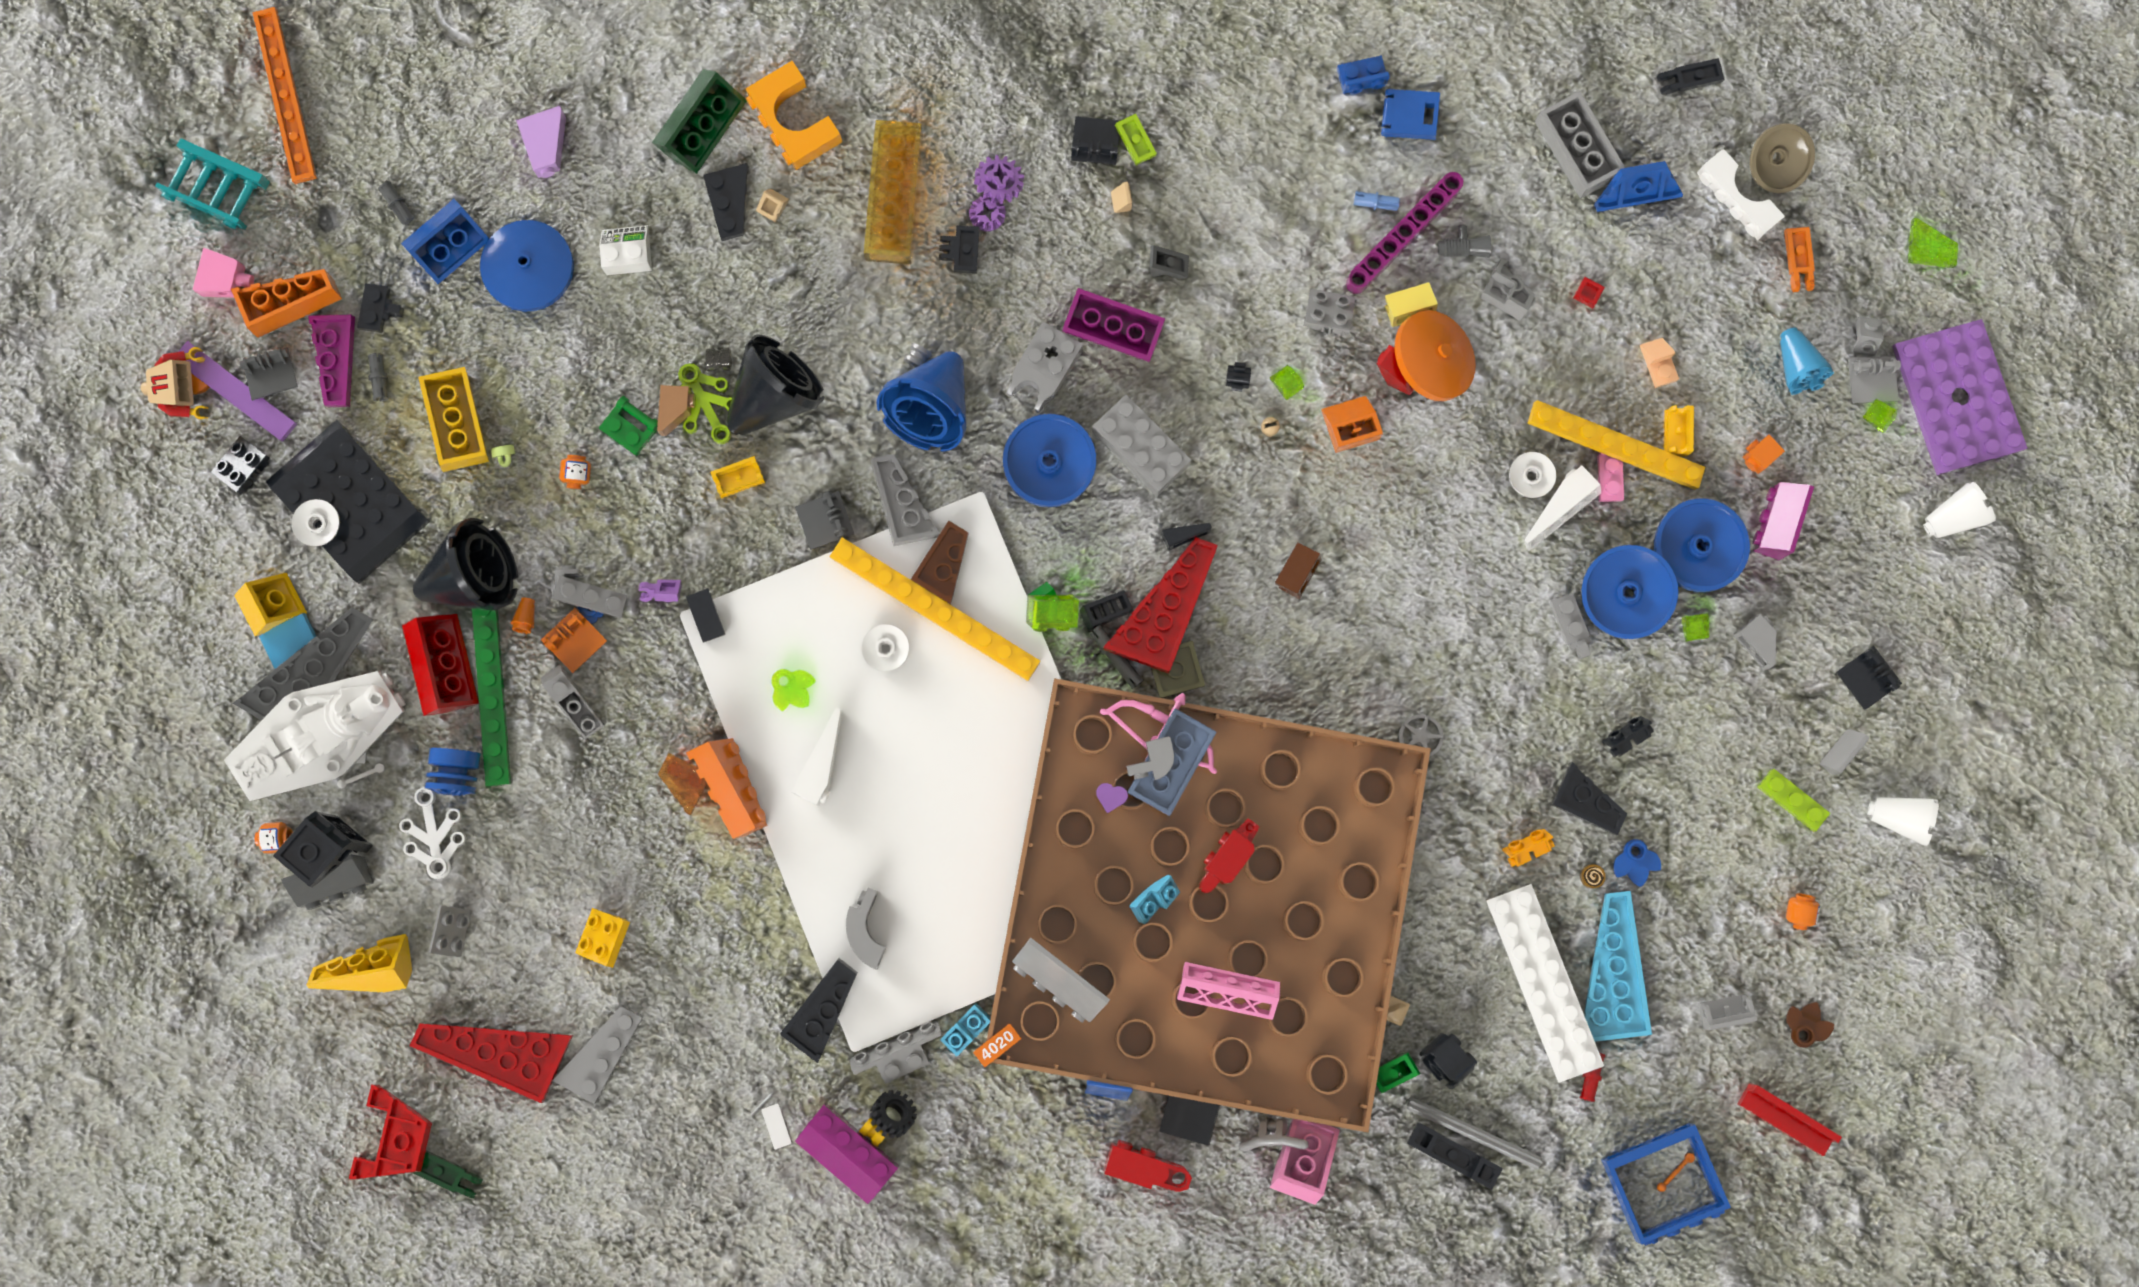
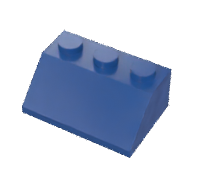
M453 199L401 244L433 280L439 284L487 243L489 237L463 207Z

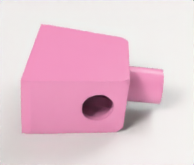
M203 248L193 290L202 297L234 298L231 289L250 287L251 284H254V276L245 274V266L238 260Z

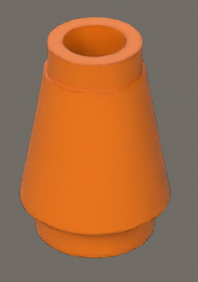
M523 597L511 621L513 625L512 630L522 634H530L531 630L534 629L535 600Z

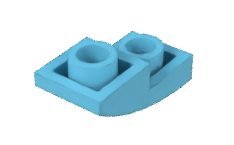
M1166 875L1144 890L1129 907L1138 922L1146 924L1159 908L1167 909L1180 894V890L1172 876Z
M975 1003L940 1041L957 1057L990 1024L991 1017Z

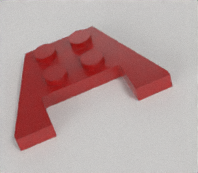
M371 1084L366 1106L387 1111L376 1161L363 1157H354L349 1179H364L421 1171L432 1122L382 1086Z

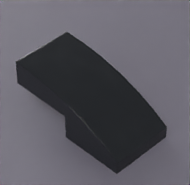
M709 588L687 595L686 598L703 643L725 635V630Z

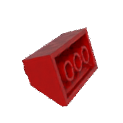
M458 614L416 617L402 625L423 716L444 714L479 704Z

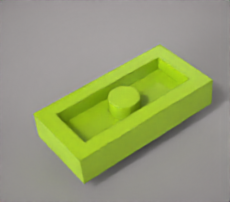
M1133 114L1115 124L1136 166L1157 155L1137 114Z

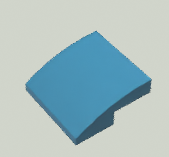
M302 613L277 625L259 636L274 669H276L316 637V634L306 614Z

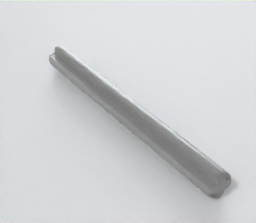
M1411 1098L1407 1104L1409 1111L1534 1169H1539L1542 1164L1540 1156L1415 1098Z

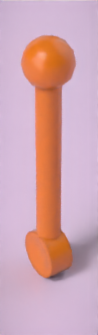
M1685 1154V1159L1663 1183H1658V1191H1666V1186L1685 1165L1695 1160L1694 1154Z

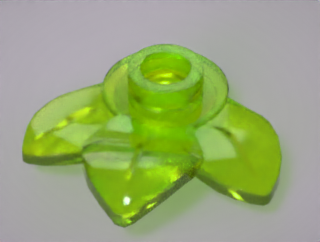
M786 669L777 670L771 678V684L774 688L772 696L774 705L781 711H784L789 704L800 708L808 707L809 694L806 688L816 682L815 678L804 670H796L794 672ZM783 676L788 680L784 686L779 683V679Z

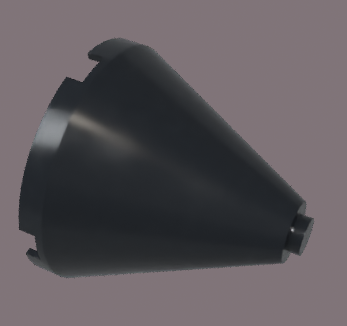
M754 335L745 346L726 420L728 429L735 435H746L815 409L825 399V396L820 397L824 390L823 386L806 363L794 352L790 351L786 354L777 347L780 345V342L768 336Z
M468 518L458 522L451 528L413 584L415 597L422 602L492 611L508 606L515 599L518 591L517 588L513 589L514 579L518 578V570L508 544L494 527L488 529L482 525L484 520Z

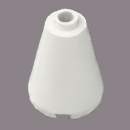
M1969 482L1928 515L1923 526L1930 537L1934 535L1935 538H1940L1991 524L1996 521L1992 507L1987 506L1985 501L1987 497L1975 482Z
M1876 797L1875 802L1870 801L1867 815H1871V821L1921 845L1927 846L1932 837V834H1928V832H1931L1932 827H1935L1939 803H1937V799Z

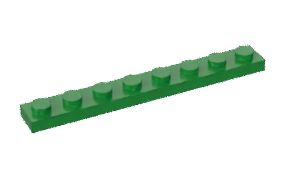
M472 608L485 786L511 785L498 610Z

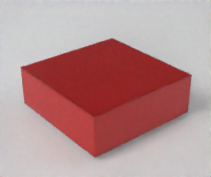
M1584 277L1573 299L1593 309L1605 287Z

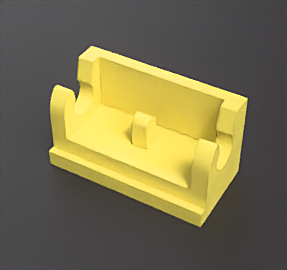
M1429 282L1385 295L1387 303L1385 308L1392 327L1401 325L1407 318L1420 311L1437 310L1438 303Z

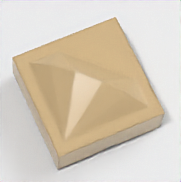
M1390 996L1387 1021L1401 1026L1410 1004Z

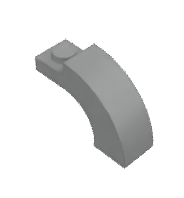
M868 888L866 892L862 890L857 904L860 905V908L849 907L846 918V932L849 944L858 958L869 967L877 970L886 947L877 943L871 937L868 930V917L878 895V891Z

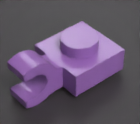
M657 580V584L641 582L639 591H646L647 593H641L640 601L648 602L654 597L655 601L678 602L682 589L681 580Z

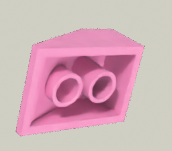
M1292 1119L1286 1136L1304 1139L1309 1145L1304 1150L1285 1145L1282 1146L1270 1188L1315 1205L1324 1196L1340 1129L1325 1124Z

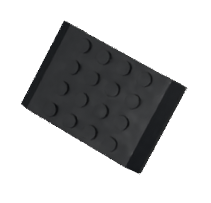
M338 420L334 421L266 480L270 489L293 514L301 504L314 499L326 501L336 509L340 519L339 530L336 536L327 544L322 545V547L358 584L365 580L430 522ZM317 521L315 523V528H320L322 522Z

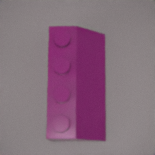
M1077 288L1062 332L1150 362L1161 336L1165 318Z
M827 1103L821 1107L795 1140L799 1146L867 1204L871 1202L899 1168V1165L881 1149L874 1146L867 1137L860 1134L853 1125Z

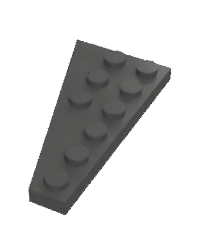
M352 607L232 704L263 720L290 693L335 682L374 619Z

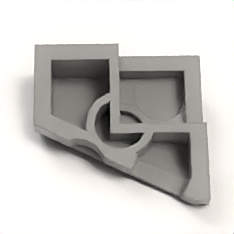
M1501 258L1480 298L1520 321L1528 311L1535 294L1529 287L1523 284L1518 274L1514 276L1505 266L1507 261Z

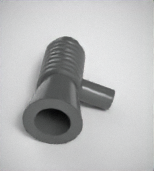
M1465 225L1458 227L1459 238L1443 239V241H1438V255H1443L1444 257H1468L1472 255L1490 258L1491 256L1490 235L1468 239L1467 226Z

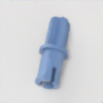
M1356 191L1353 205L1374 208V210L1379 208L1397 211L1400 198L1378 195L1379 192L1373 194Z

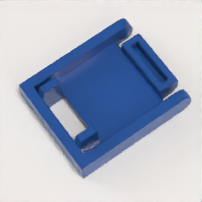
M1385 90V97L1387 98L1384 99L1382 127L1391 128L1381 129V136L1436 140L1440 92ZM1425 108H1434L1433 125L1423 124Z

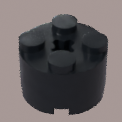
M1440 1033L1419 1055L1425 1056L1422 1061L1439 1081L1442 1079L1446 1080L1448 1083L1445 1086L1449 1089H1454L1475 1069L1474 1065L1477 1064V1061L1469 1052L1465 1053L1460 1047L1461 1041L1454 1034L1451 1033L1447 1036L1444 1033Z

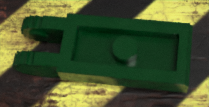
M427 1150L421 1171L411 1172L453 1193L458 1192L469 1198H475L476 1192L461 1186L462 1179L465 1178L474 1184H481L483 1178L468 1172L466 1168Z

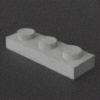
M557 576L551 599L621 618L627 595L563 576Z

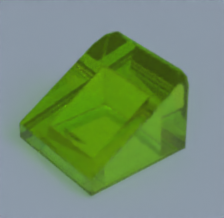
M1286 365L1270 377L1271 382L1286 400L1304 388L1301 377L1289 365Z
M1876 398L1863 416V419L1884 433L1896 418L1897 410Z
M1708 613L1686 616L1681 619L1685 642L1709 638Z

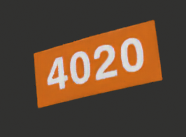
M1009 1023L973 1053L985 1068L1021 1040V1037Z

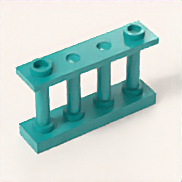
M180 138L176 146L183 152V159L168 187L156 183L155 187L162 192L161 196L171 202H174L176 199L223 220L222 223L234 230L237 227L246 230L247 225L238 218L253 189L260 187L266 190L270 181L263 174ZM197 159L203 162L202 165L204 167L189 196L177 190L192 161L195 162ZM220 169L224 171V177L210 204L207 205L198 201L212 171ZM238 177L244 180L243 183L245 185L230 214L218 210L232 181Z

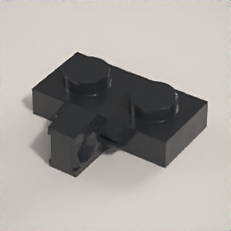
M365 283L357 325L359 330L383 333L384 322L389 320L390 316L403 318L404 308L401 305L392 304V299H389L390 288L388 286Z

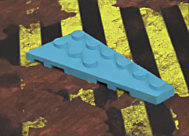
M1631 891L1608 893L1604 896L1584 1009V1016L1595 1042L1652 1035Z

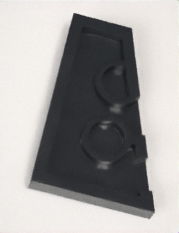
M747 163L703 175L721 241L744 236Z

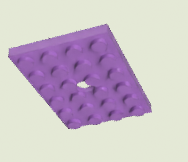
M1982 319L1899 342L1892 346L1896 359L1901 362L1900 371L1937 476L2028 449ZM1956 388H1962L1968 393L1969 399L1965 405L1954 402L1952 393Z

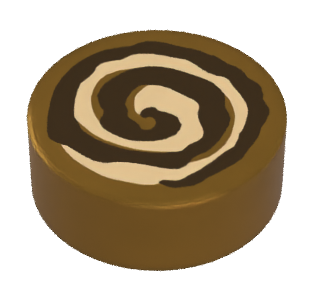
M1598 865L1585 866L1580 873V880L1587 888H1598L1605 882V872Z

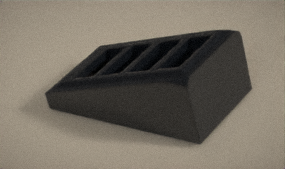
M1210 523L1169 528L1162 530L1161 536L1167 549L1172 550L1193 541L1196 537L1200 538L1209 534L1212 526Z
M1125 590L1083 605L1079 611L1087 630L1090 631L1099 625H1105L1130 614L1134 610ZM1116 599H1119L1123 610L1120 611L1115 601ZM1109 602H1110L1111 607H1112V609H1113V611H1114L1113 614H1111L1110 609H1109V607H1108V605H1107V603H1109ZM1101 606L1105 617H1102L1098 607Z

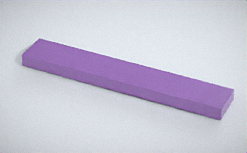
M187 341L178 352L184 351V353H188L195 346ZM203 352L195 354V358H205V361L202 363H197L191 359L186 360L190 361L191 373L280 441L283 442L297 425V423L264 398L252 401L249 387Z

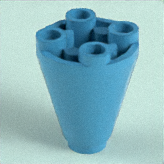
M1794 327L1785 330L1780 335V345L1786 385L1791 395L1799 394L1807 389H1811V391L1821 389L1824 386V381L1834 374L1831 365L1798 328Z

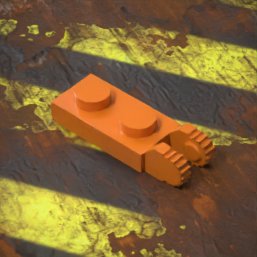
M1786 228L1784 235L1789 275H1791V290L1799 292V274H1805L1806 290L1813 291L1815 285L1813 272L1815 267L1810 228Z

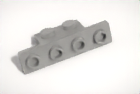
M938 1021L926 1022L915 1030L904 1032L893 1040L882 1042L873 1049L856 1054L849 1060L853 1074L856 1075L873 1066H877L886 1084L928 1065L929 1060L922 1044L942 1035Z

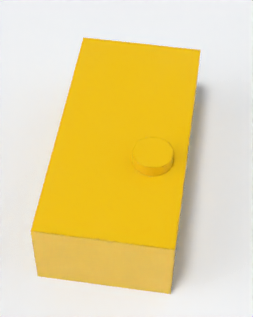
M461 367L418 377L441 470L446 472L489 462L466 368Z

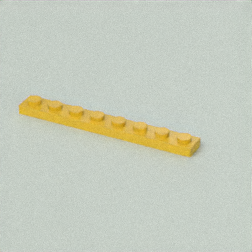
M1539 400L1533 403L1527 424L1696 490L1700 487L1705 470L1704 466Z

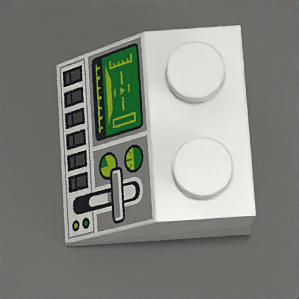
M648 225L602 230L599 244L601 268L606 275L652 271Z

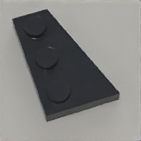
M1573 762L1569 763L1551 805L1617 836L1627 813L1607 794H1604Z

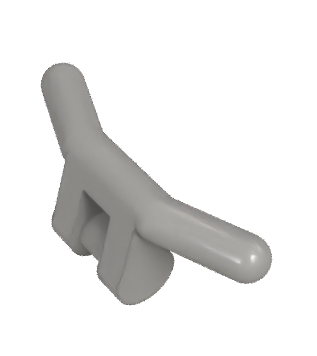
M1285 1118L1272 1122L1269 1119H1261L1259 1136L1240 1143L1239 1150L1246 1152L1259 1146L1279 1145L1304 1150L1308 1148L1309 1144L1304 1139L1285 1136L1287 1132V1121Z

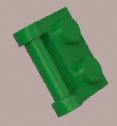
M622 396L599 426V430L637 457L656 433L658 420L650 418L632 405L627 397ZM625 410L646 425L647 429L645 432H642L620 416Z

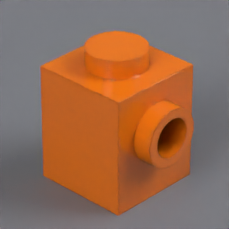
M1769 434L1760 442L1755 439L1745 448L1748 452L1742 458L1751 471H1756L1759 474L1782 455L1785 450Z

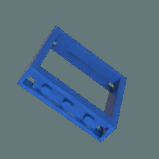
M1685 1124L1601 1159L1634 1239L1641 1245L1655 1244L1658 1242V1238L1667 1235V1237L1675 1236L1681 1232V1228L1688 1225L1690 1228L1699 1226L1703 1223V1219L1710 1216L1712 1218L1720 1217L1721 1214L1725 1213L1724 1210L1731 1208L1695 1124ZM1689 1139L1715 1201L1641 1231L1615 1169Z

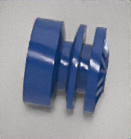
M430 748L428 764L438 767V772L426 773V777L437 779V782H426L424 789L437 792V794L452 796L476 794V787L466 786V782H477L478 778L467 775V771L479 769L481 753L448 748Z

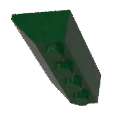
M703 69L652 143L669 158L697 174L747 101L716 71Z

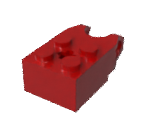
M1120 1139L1118 1143L1112 1142L1103 1169L1106 1175L1149 1189L1156 1185L1181 1192L1189 1189L1192 1179L1184 1166L1157 1157L1155 1151L1144 1147H1141V1151L1133 1149L1132 1143ZM1177 1172L1185 1174L1184 1181L1179 1184L1172 1181L1173 1175Z

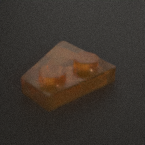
M668 753L658 775L684 808V811L692 815L707 786L705 778H699L696 772L699 769L698 767Z

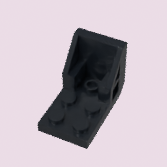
M314 811L301 822L273 857L309 887H314L339 867L352 851L355 853L358 851L367 853L373 845L340 817Z

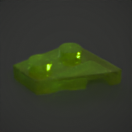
M1913 218L1910 227L1908 263L1947 268L1957 266L1958 243L1920 219Z

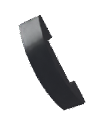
M1417 1122L1407 1141V1144L1491 1190L1503 1169Z

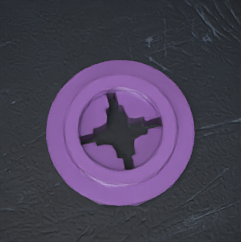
M980 196L977 200L973 201L969 209L970 220L974 226L980 227L981 231L996 230L1005 220V206L1000 204L998 199L991 203L989 196L986 199ZM984 205L988 210H994L991 212V221L986 215H981L984 212Z

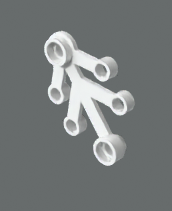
M425 787L416 791L414 799L423 808L427 833L418 828L411 819H403L399 824V828L402 832L409 833L428 845L431 856L421 851L419 845L415 842L406 843L403 851L407 856H413L427 865L426 870L430 877L443 879L451 871L449 860L457 848L463 846L467 840L464 833L454 832L450 837L451 842L441 853L440 844L454 823L461 821L462 812L455 808L449 809L446 813V819L437 830L433 810L436 794L434 791L424 789ZM426 793L430 795V800L428 802H424L423 796ZM456 811L458 817L457 819L452 820L451 813ZM409 821L411 823V828L409 830H405L404 824ZM460 834L462 836V841L460 843H456L455 837ZM410 845L415 846V851L412 854L408 852ZM438 863L443 865V869L440 872L436 870Z

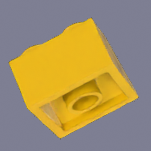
M287 572L246 582L234 595L255 636L264 634L277 625L302 613L307 614Z

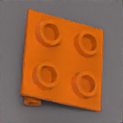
M576 608L541 639L543 644L572 673L607 642Z

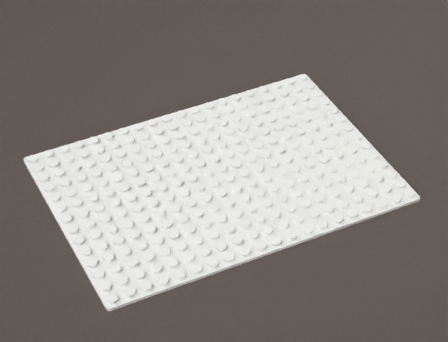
M978 492L931 511L928 514L932 524L939 533H941L948 521L969 533L951 605L1039 659L1041 662L1029 681L1024 680L829 557L832 552L713 599L725 630V635L703 643L691 610H685L680 614L681 621L728 739L733 738L734 742L738 745L740 757L748 770L749 780L756 790L760 808L765 813V820L768 826L763 829L821 976L823 978L838 958L858 972L838 1017L849 1047L853 1052L862 1050L987 998L996 992L1054 678L1061 679L983 492ZM886 529L852 544L911 580L937 538L893 546L889 529ZM888 624L896 626L903 631L908 639L909 653L907 659L895 670L878 671L872 668L863 657V639L869 630L878 625ZM884 645L882 647L883 653H888L890 651L889 645ZM837 707L843 713L832 777L828 788L831 793L825 803L821 802L817 806L791 791ZM868 888L878 891L868 917V930L871 937L877 943L886 947L877 970L869 967L858 958L849 944L846 932V918L849 907L859 909L860 905L857 904L862 890L866 892Z

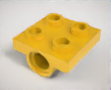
M592 908L575 953L613 968L630 922L621 917Z

